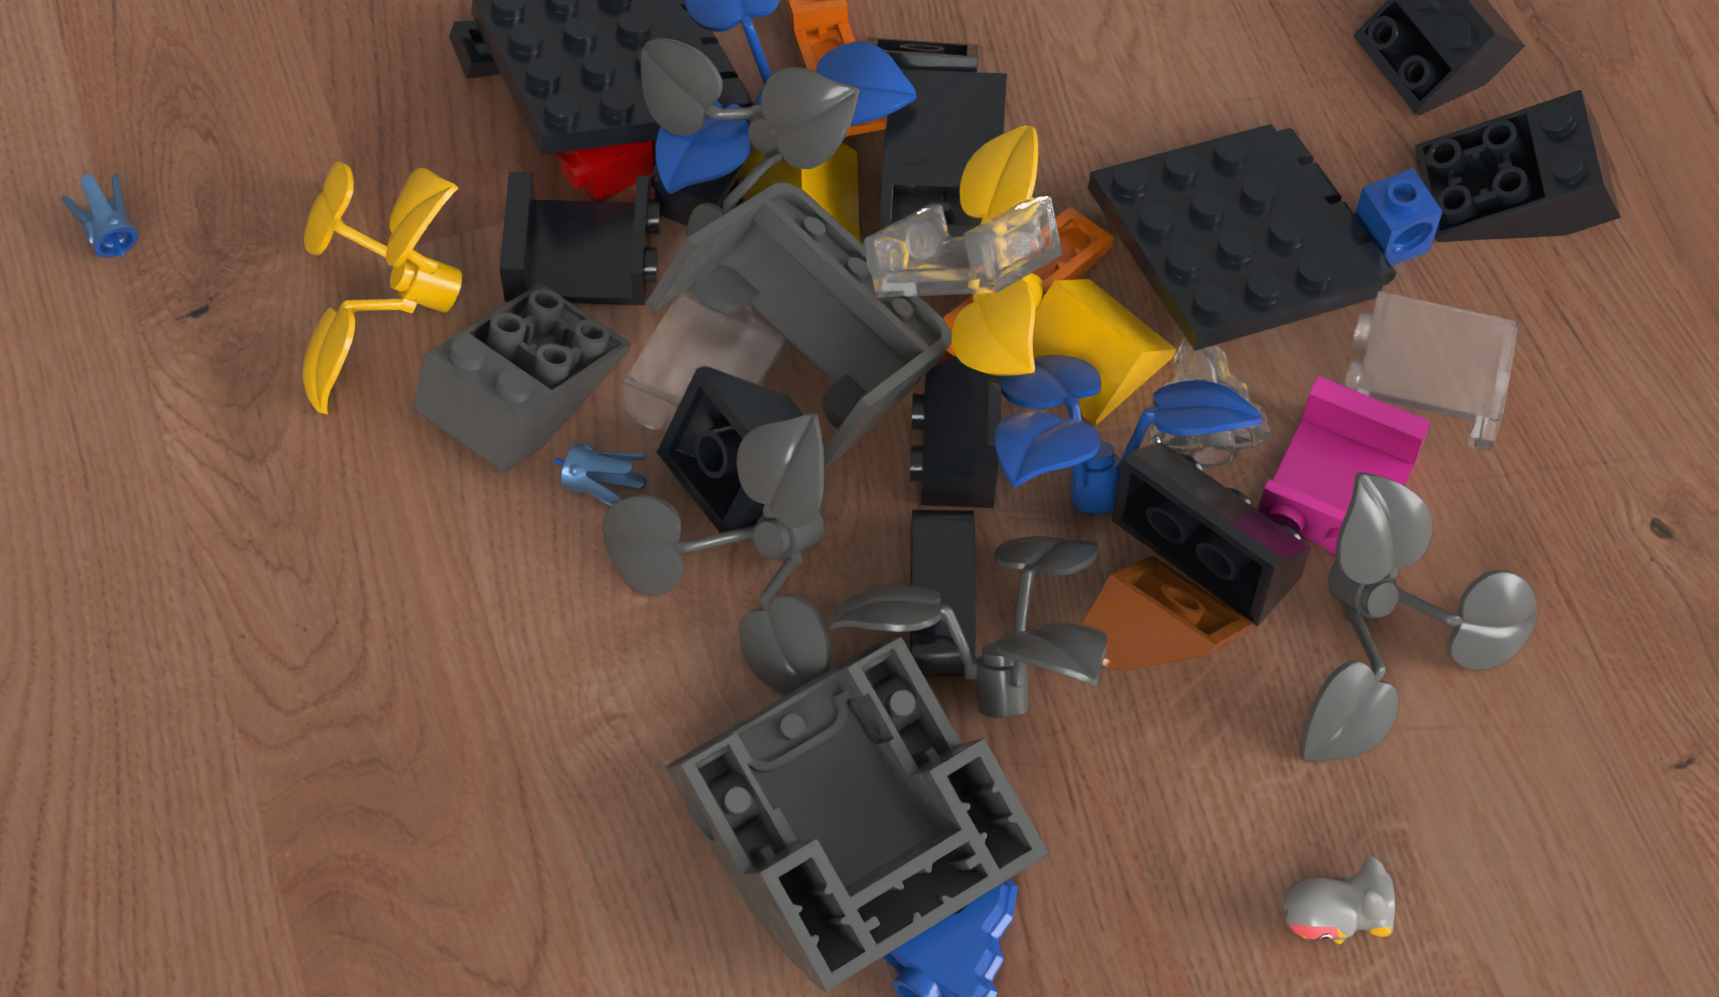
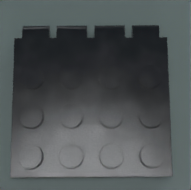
M472 0L471 14L540 155L657 140L660 125L654 120L647 108L641 83V51L644 43L656 38H669L686 43L701 51L711 60L722 79V93L717 101L723 109L731 104H738L742 108H749L755 105L743 83L738 79V74L723 48L719 45L714 32L698 26L691 19L685 0Z
M1269 124L1090 173L1088 190L1194 351L1378 298L1383 286L1392 282L1396 276L1395 269L1376 243L1373 241L1369 242L1370 235L1348 204L1340 202L1342 196L1319 164L1313 163V156L1291 128L1276 131L1273 125Z

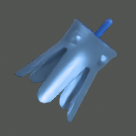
M84 174L81 177V186L92 214L89 211L81 210L69 196H62L61 200L83 226V231L89 243L93 244L94 251L98 256L114 257L119 255L124 257L125 252L136 244L139 235L136 227L131 224L127 217L119 176L115 174L112 177L114 196L108 203L93 176Z
M577 442L571 447L565 460L554 459L555 464L563 466L561 485L564 489H570L576 494L586 492L611 507L621 501L622 498L598 482L633 489H641L646 485V479L637 473L631 472L633 465L623 460L641 461L646 459L647 454L598 452L593 450V447L589 444L582 445Z

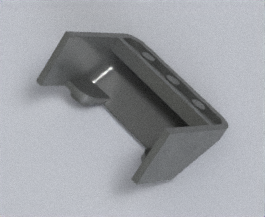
M776 183L769 186L687 237L646 302L653 311H656L689 289L705 307L715 312L736 313L750 304L828 376L834 384L830 386L823 396L822 407L825 415L837 431L823 449L824 469L868 436L938 362L952 342L950 328L940 315L802 189L787 183Z

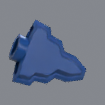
M1010 879L1006 880L883 956L899 974L892 982L893 989L899 997H997L998 991L993 984V980L1004 961L999 940L1012 924L1018 885Z

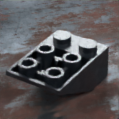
M900 69L913 85L917 99L887 115L881 184L880 236L894 239L900 243L994 247L981 230L982 218H973L962 209L959 190L963 171L973 154L990 140L1004 134L1007 74ZM995 223V229L999 234L1000 225Z
M1582 90L1416 145L1423 183L1443 211L1434 236L1437 242L1565 236L1621 218L1599 125Z

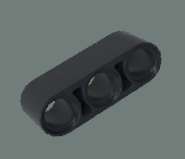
M912 509L911 585L930 588L940 592V604L952 607L975 659L974 511ZM939 620L930 627L910 631V653L923 676H965L964 663L947 625L942 620Z

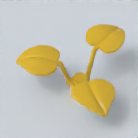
M1027 125L1013 129L984 144L973 154L963 171L959 190L962 209L973 218H982L981 230L1001 255L1000 258L986 260L981 263L975 271L973 283L918 269L902 268L904 249L901 243L894 239L877 237L862 243L902 281L915 280L973 295L974 303L964 307L954 320L951 337L952 347L956 357L966 366L982 373L997 376L1024 375L1035 372L1032 343L1035 310L1043 296V283L1039 276L1017 265L1020 254L1010 249L995 229V223L1002 226H1010L1015 223L1024 213L1033 194L1038 164V137L1036 128Z
M340 161L333 163L325 178L323 190L318 194L311 207L304 232V245L307 252L316 256L321 254L328 246L335 230L338 234L386 258L387 264L393 267L390 276V287L397 290L400 297L399 299L345 300L341 303L338 310L328 308L324 312L307 345L302 372L306 395L312 406L319 413L329 415L327 410L328 397L348 354L355 332V317L353 313L357 311L402 310L412 314L416 304L447 313L458 297L462 283L461 270L425 257L413 249L442 206L458 190L454 183L441 178L429 169L417 168L406 180L390 216L389 227L392 235L389 238L388 247L347 226L341 218L352 198L354 186L353 173L347 164Z

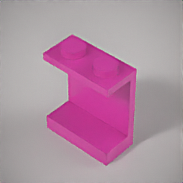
M1317 376L1309 393L1303 417L1274 479H1268L1264 487L1258 511L1275 523L1288 525L1301 538L1325 547L1328 552L1336 556L1337 538L1352 499L1356 473L1365 472L1384 476L1405 486L1421 452L1431 421Z

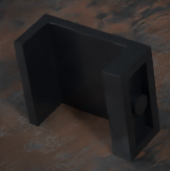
M509 172L500 259V275L504 301L510 302L541 282L570 303L645 305L646 282L657 283L658 247H649L650 234H660L661 199L650 198L649 176L637 175L635 202L536 200L533 174L531 172Z

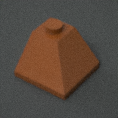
M1152 555L1110 574L1081 625L1099 629L1106 634L1108 650L1102 665L1115 670L1122 669L1127 672L1210 655L1247 634L1254 623Z

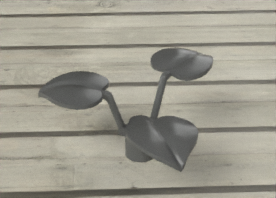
M656 38L644 43L641 51L643 96L650 114L661 127L675 135L690 136L703 129L707 115L714 120L749 119L751 121L748 129L749 140L756 150L765 153V158L725 198L723 209L709 202L695 207L687 224L686 239L734 209L744 194L772 165L781 162L782 157L791 166L801 169H812L828 161L842 143L851 125L858 102L859 88L833 81L809 69L788 67L775 72L767 80L762 92L761 106L756 104L749 108L723 109L713 105L722 93L723 84L717 68L707 56L693 46L669 38Z
M815 413L761 425L751 430L740 443L737 452V469L741 486L748 497L758 503L765 504L763 507L764 515L760 517L757 523L736 530L682 541L679 540L681 520L677 510L664 499L647 494L631 496L617 502L607 511L602 523L604 544L617 571L632 588L647 595L665 594L680 583L684 573L681 553L694 552L753 538L756 548L762 555L775 560H782V566L760 596L763 609L753 610L742 618L740 623V641L745 658L756 675L767 685L785 695L828 672L831 659L828 631L821 614L814 605L794 594H785L775 599L776 593L792 570L803 564L800 552L817 545L824 535V520L819 511L824 491V450L818 415Z
M1365 472L1356 473L1352 499L1337 538V561L1332 566L1328 576L1330 592L1348 605L1343 612V617L1352 623L1370 661L1371 668L1361 661L1350 660L1338 667L1322 685L1309 713L1301 742L1300 756L1311 762L1352 758L1371 751L1387 736L1396 719L1399 696L1397 690L1391 684L1381 680L1385 674L1386 667L1363 620L1364 617H1384L1395 609L1398 602H1401L1438 621L1455 626L1448 641V654L1458 664L1472 670L1490 669L1512 658L1525 645L1537 621L1536 613L1539 609L1530 585L1519 575L1506 570L1486 572L1475 579L1462 594L1459 603V614L1449 613L1399 588L1395 580L1398 574V567L1415 563L1424 555L1432 536V516L1424 501L1417 494L1397 481L1384 476Z
M1050 536L1022 537L1001 544L995 551L996 563L1004 568L1023 570L1020 578L1014 632L1000 637L996 643L984 646L982 648V656L977 660L974 659L952 607L940 604V592L930 588L913 585H885L865 590L848 599L836 610L829 621V629L831 632L836 628L848 626L871 630L908 632L930 627L939 620H942L947 625L964 663L965 678L977 679L979 712L995 718L1019 716L1029 709L1027 664L1090 683L1093 686H1096L1098 683L1101 664L1108 650L1107 636L1103 631L1084 625L1066 623L1046 624L1037 627L1033 632L1026 631L1031 586L1035 576L1039 572L1064 576L1082 571L1096 560L1098 545L1093 541H1067Z

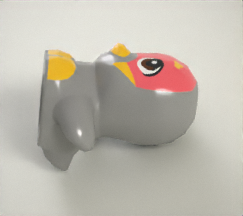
M1367 856L1363 867L1354 876H1345L1343 881L1323 877L1298 881L1290 887L1284 899L1285 922L1293 933L1305 939H1332L1336 944H1342L1345 939L1353 936L1356 930H1367L1372 935L1380 937L1390 936L1393 931L1395 912L1393 882L1390 875L1385 871L1383 864L1375 857Z

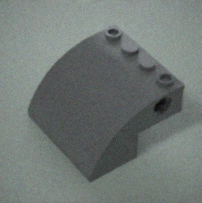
M902 637L885 643L883 640L877 642L664 766L712 851L750 909L790 960L822 991L832 989L1049 855L1048 850L985 739L961 743Z

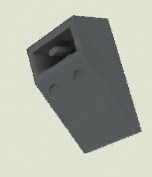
M540 282L426 353L423 359L413 409L506 473L544 447L626 355L631 343Z

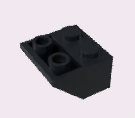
M1387 0L1353 34L1357 42L1412 111L1418 115H1422L1485 86L1525 47L1523 42L1488 0Z

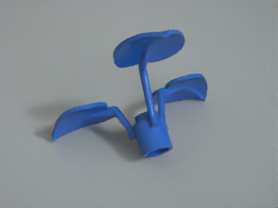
M685 0L691 19L698 26L706 30L722 32L735 27L741 22L765 86L772 74L751 18L770 14L777 8L780 0ZM851 42L840 45L827 52L817 64L816 72L833 81L859 88L858 102L850 126L889 115L917 99L913 85L890 55L871 43ZM763 89L757 96L755 105L758 104L761 106V97ZM716 101L713 104L719 108H723L718 101ZM731 104L725 109L742 107L738 104ZM707 115L703 129L690 136L675 135L660 126L656 141V163L665 190L672 194L690 185L718 179L738 168L748 158L752 150V144L748 136L751 121L749 119L714 120Z
M1045 355L1034 357L1035 372L1001 376V394L1005 399L1017 406L1032 409L1051 408L1064 403L1069 411L1070 418L1060 420L1056 415L1046 411H1026L1008 416L996 428L995 451L1000 467L1013 488H1017L1040 474L1071 467V506L1077 511L1086 514H1105L1114 509L1123 458L1130 451L1139 449L1151 423L1154 422L1155 427L1163 433L1192 436L1258 425L1262 426L1263 419L1261 414L1249 402L1223 385L1204 380L1172 383L1154 392L1153 405L1155 407L1143 410L1123 456L1119 457L1114 452V447L1108 442L1101 441L1098 432L1091 425L1083 423L1081 418L1080 405L1077 399L1091 397L1101 391V377L1098 371L1092 365L1079 358L1065 355Z

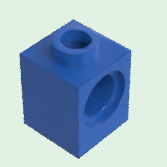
M1414 168L1362 187L1355 216L1370 235L1369 242H1375L1389 263L1394 266L1430 251L1443 211Z

